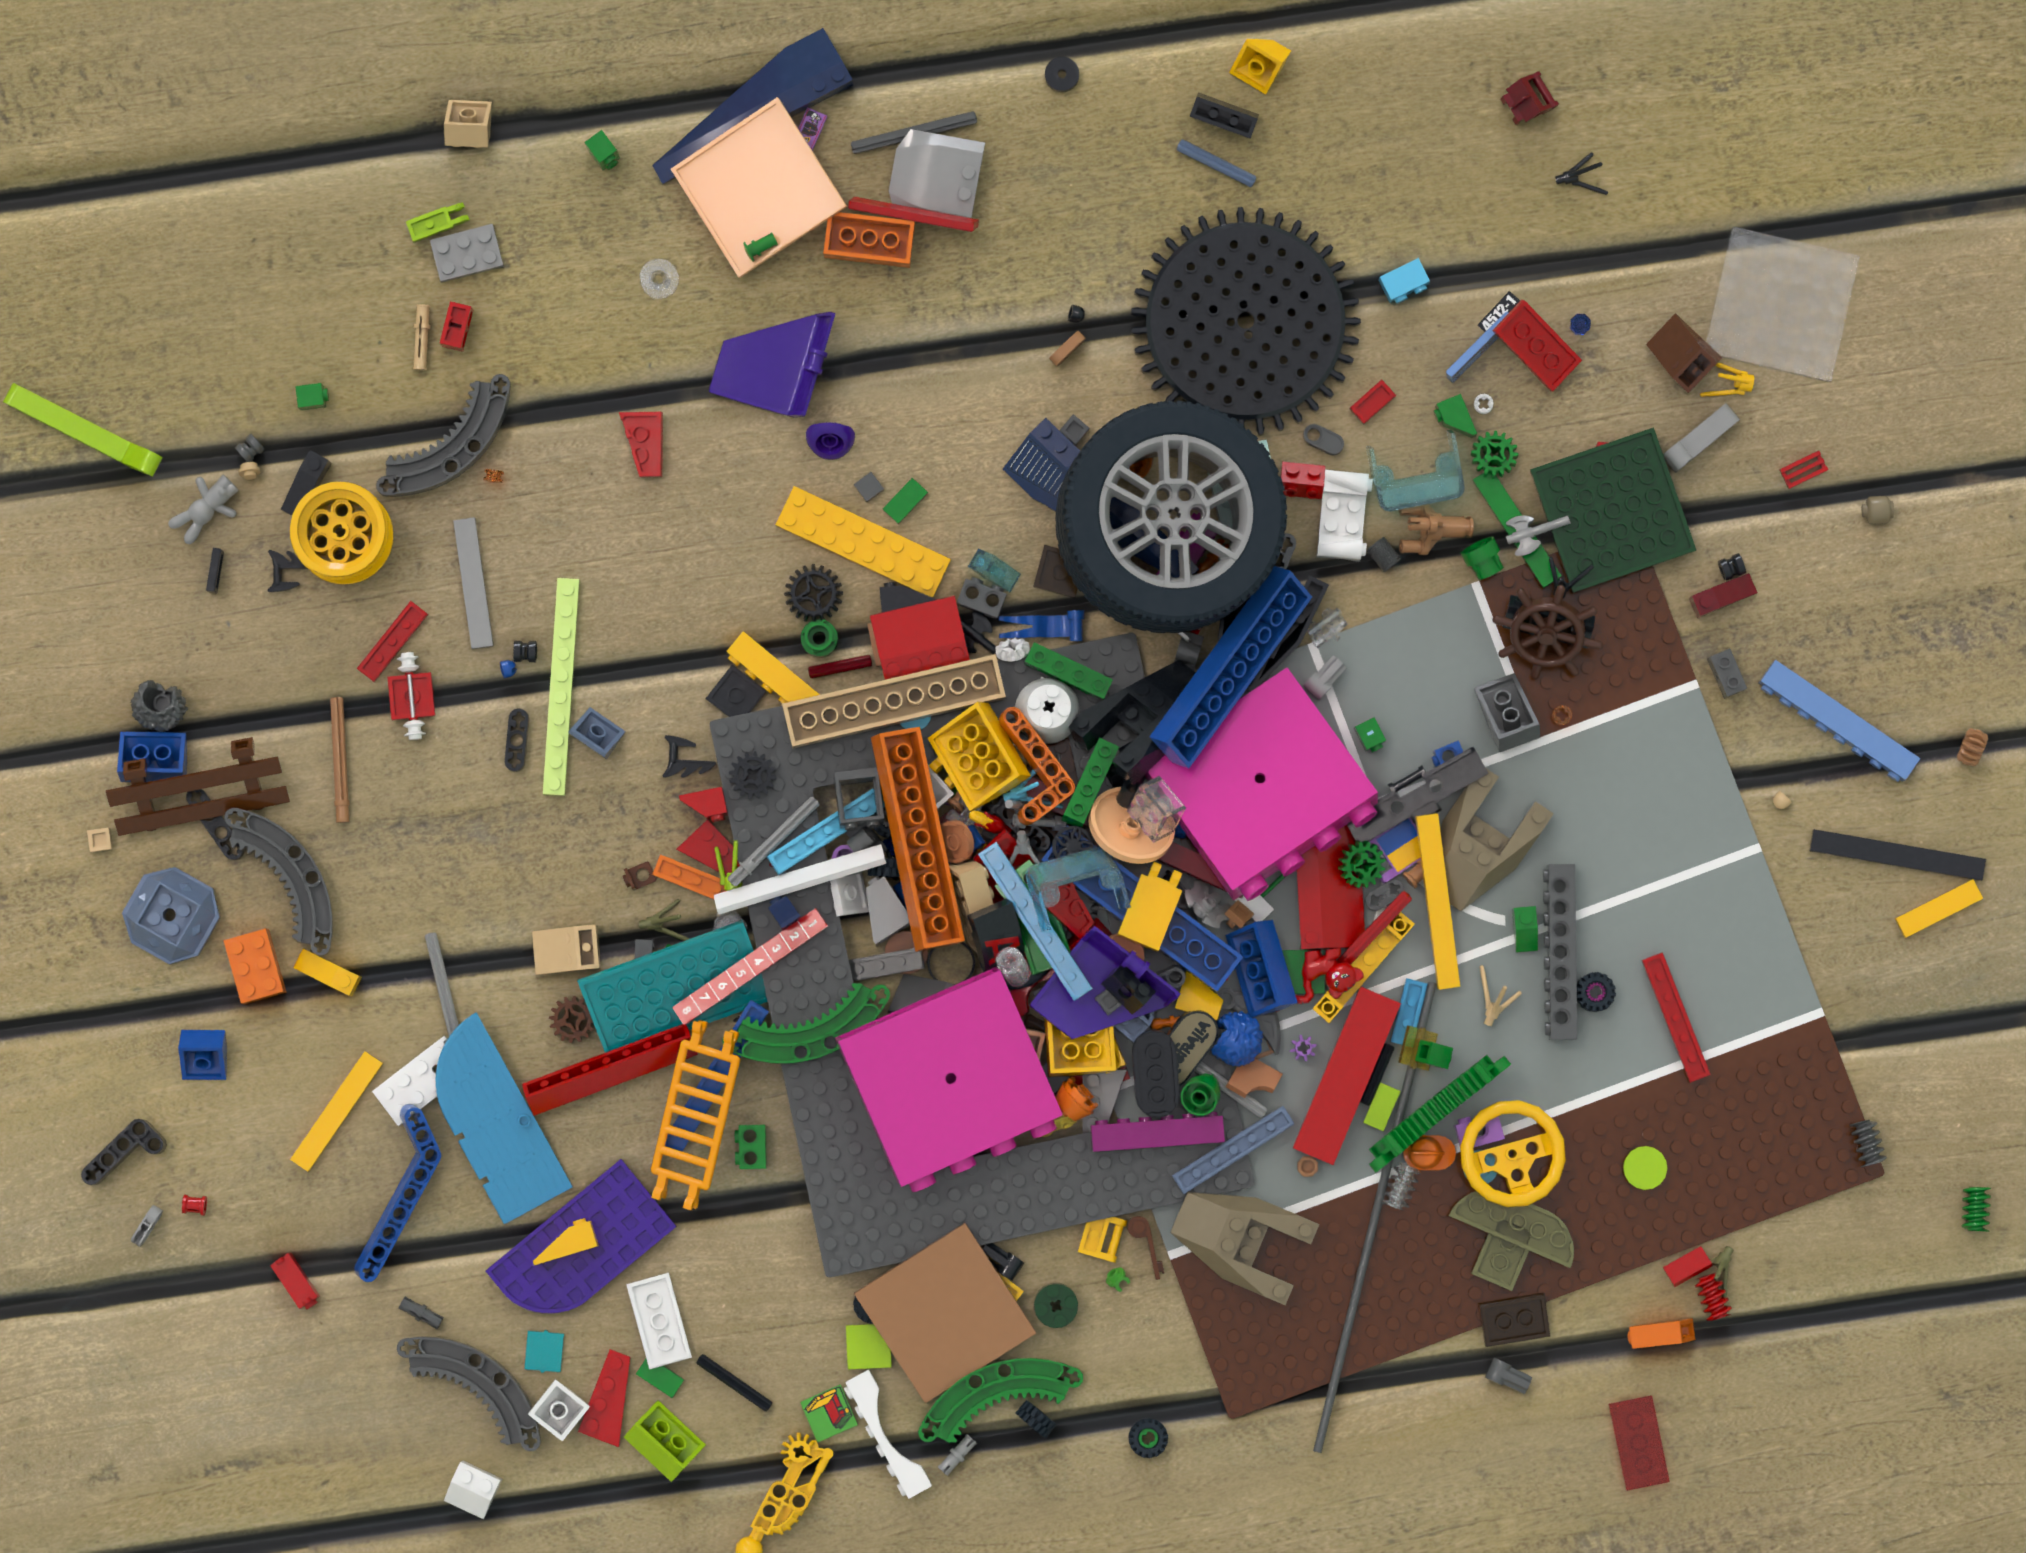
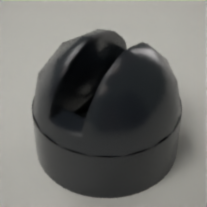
M1072 304L1068 314V321L1079 323L1085 318V311L1082 307Z

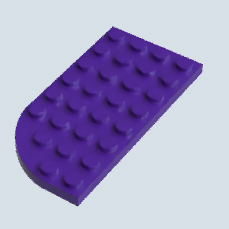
M620 1159L490 1266L486 1273L504 1295L520 1307L539 1313L569 1311L584 1304L677 1226L656 1200L651 1198L652 1195L625 1162ZM583 1218L586 1219V1222L592 1221L599 1246L538 1265L533 1264V1260L568 1227L574 1226L573 1221Z

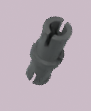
M406 1296L398 1308L415 1317V1320H421L435 1329L439 1328L444 1318L427 1309L426 1305H420Z

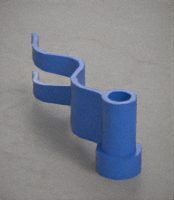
M1067 611V615L999 616V621L1033 625V628L1001 633L999 638L1070 637V641H1083L1082 619H1085V611Z

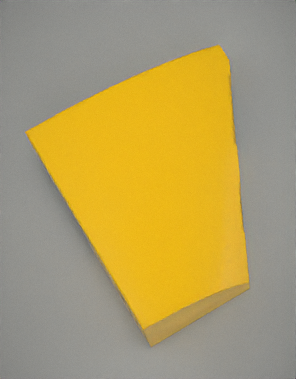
M1186 971L1185 982L1181 986V994L1177 999L1175 1009L1185 1012L1202 1010L1209 1013L1217 1021L1224 1000L1211 988Z

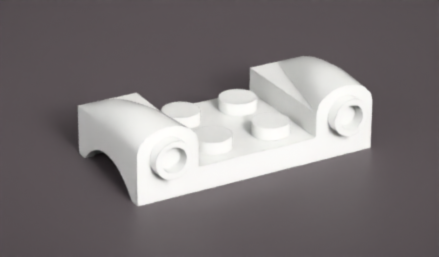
M1325 470L1316 558H1336L1360 562L1361 556L1366 555L1367 543H1363L1362 536L1367 491H1372L1373 479H1369V474Z

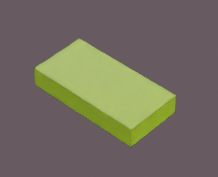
M1380 1082L1363 1123L1384 1131L1400 1091Z

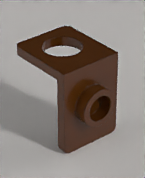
M648 861L630 869L625 868V875L622 876L627 888L631 886L634 891L656 881ZM646 869L649 872V878L646 881H639L636 876L638 870Z

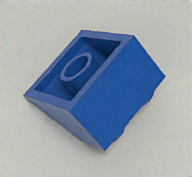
M181 1030L178 1050L182 1080H226L227 1041L225 1030Z

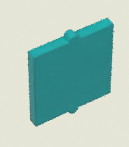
M548 1330L544 1332L528 1331L524 1369L540 1370L541 1373L545 1371L561 1372L564 1334L550 1333Z

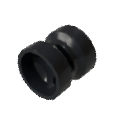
M1739 553L1732 555L1730 559L1724 558L1718 561L1720 572L1725 581L1732 579L1734 575L1740 576L1746 573L1744 562Z
M514 640V662L528 660L531 663H536L537 641L523 643L522 641Z

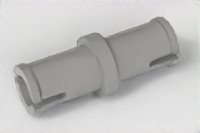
M966 1434L963 1440L954 1449L950 1450L951 1453L938 1465V1468L948 1476L960 1461L963 1462L965 1460L964 1457L977 1443Z

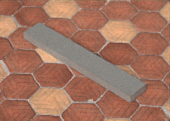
M473 517L453 520L471 649L492 647L494 645L476 519Z

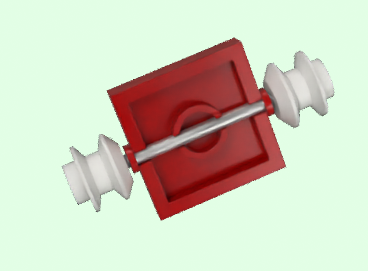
M414 652L401 653V657L397 658L402 663L398 670L406 672L405 675L387 677L391 720L409 719L403 725V727L408 728V733L404 736H409V740L422 739V735L426 734L421 731V727L425 723L418 720V718L436 716L432 673L414 674V671L419 668L418 665H415L414 661L419 657L414 656Z

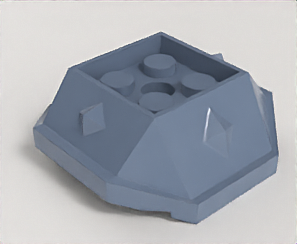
M176 867L143 875L122 912L131 943L170 965L199 956L220 920L214 889ZM170 909H173L176 913V917L172 921H168L165 917L166 912Z

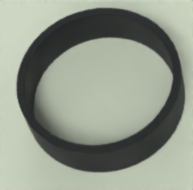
M961 942L960 944L964 945L969 950L973 960L972 970L968 977L965 979L967 980L972 976L974 972L975 957L971 948L966 943ZM934 948L931 949L928 954L927 967L931 977L934 980H938L932 974L930 969V958L933 951L935 950Z

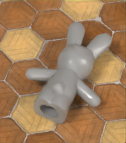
M224 474L209 490L204 479L197 477L195 481L202 498L194 501L187 511L169 520L168 525L172 529L179 528L188 521L193 520L192 525L184 536L186 544H192L196 540L202 526L212 519L215 511L231 518L236 516L237 513L234 509L223 504L235 495L239 489Z

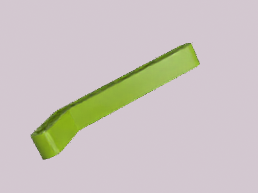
M12 383L3 400V403L151 477L154 476L163 459L160 455L133 444L15 383Z

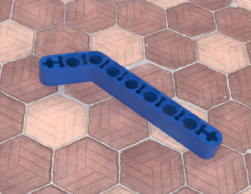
M406 1104L401 1108L400 1118L416 1153L355 1264L354 1270L356 1275L365 1282H372L377 1278L441 1159L440 1149L422 1110L413 1104ZM411 1111L414 1112L413 1118L417 1122V1124H415L414 1121L409 1118L411 1116ZM420 1130H424V1137L422 1139L417 1140V1132ZM433 1149V1156L425 1159L427 1150ZM422 1168V1176L419 1178H415L414 1174L416 1170ZM412 1188V1195L405 1198V1190ZM401 1207V1215L394 1217V1210ZM391 1227L390 1235L383 1236L384 1229ZM381 1246V1252L377 1256H373V1249ZM368 1259H372L375 1263L369 1262ZM364 1268H366V1269L369 1268L370 1271H369L368 1273H367V1272H363V1269H364Z

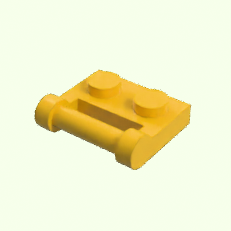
M1110 1217L1087 1222L1078 1252L1116 1263L1117 1256L1115 1255L1123 1228L1126 1227L1128 1221ZM1110 1222L1115 1224L1108 1251L1103 1253L1101 1249Z

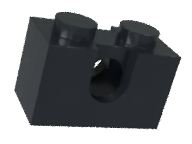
M1121 964L1101 983L1131 1014H1134L1143 1007L1156 993L1146 981L1142 983L1127 967L1123 968ZM1124 986L1131 993V996L1124 995L1120 988Z

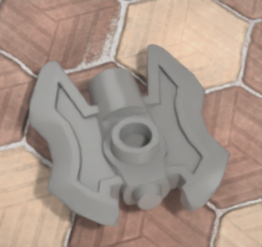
M1195 881L1194 887L1191 890H1185L1188 907L1194 908V913L1198 917L1203 918L1202 922L1204 924L1220 928V923L1223 920H1229L1225 913L1231 905L1219 906L1221 896L1217 892L1208 894L1210 884L1203 881Z

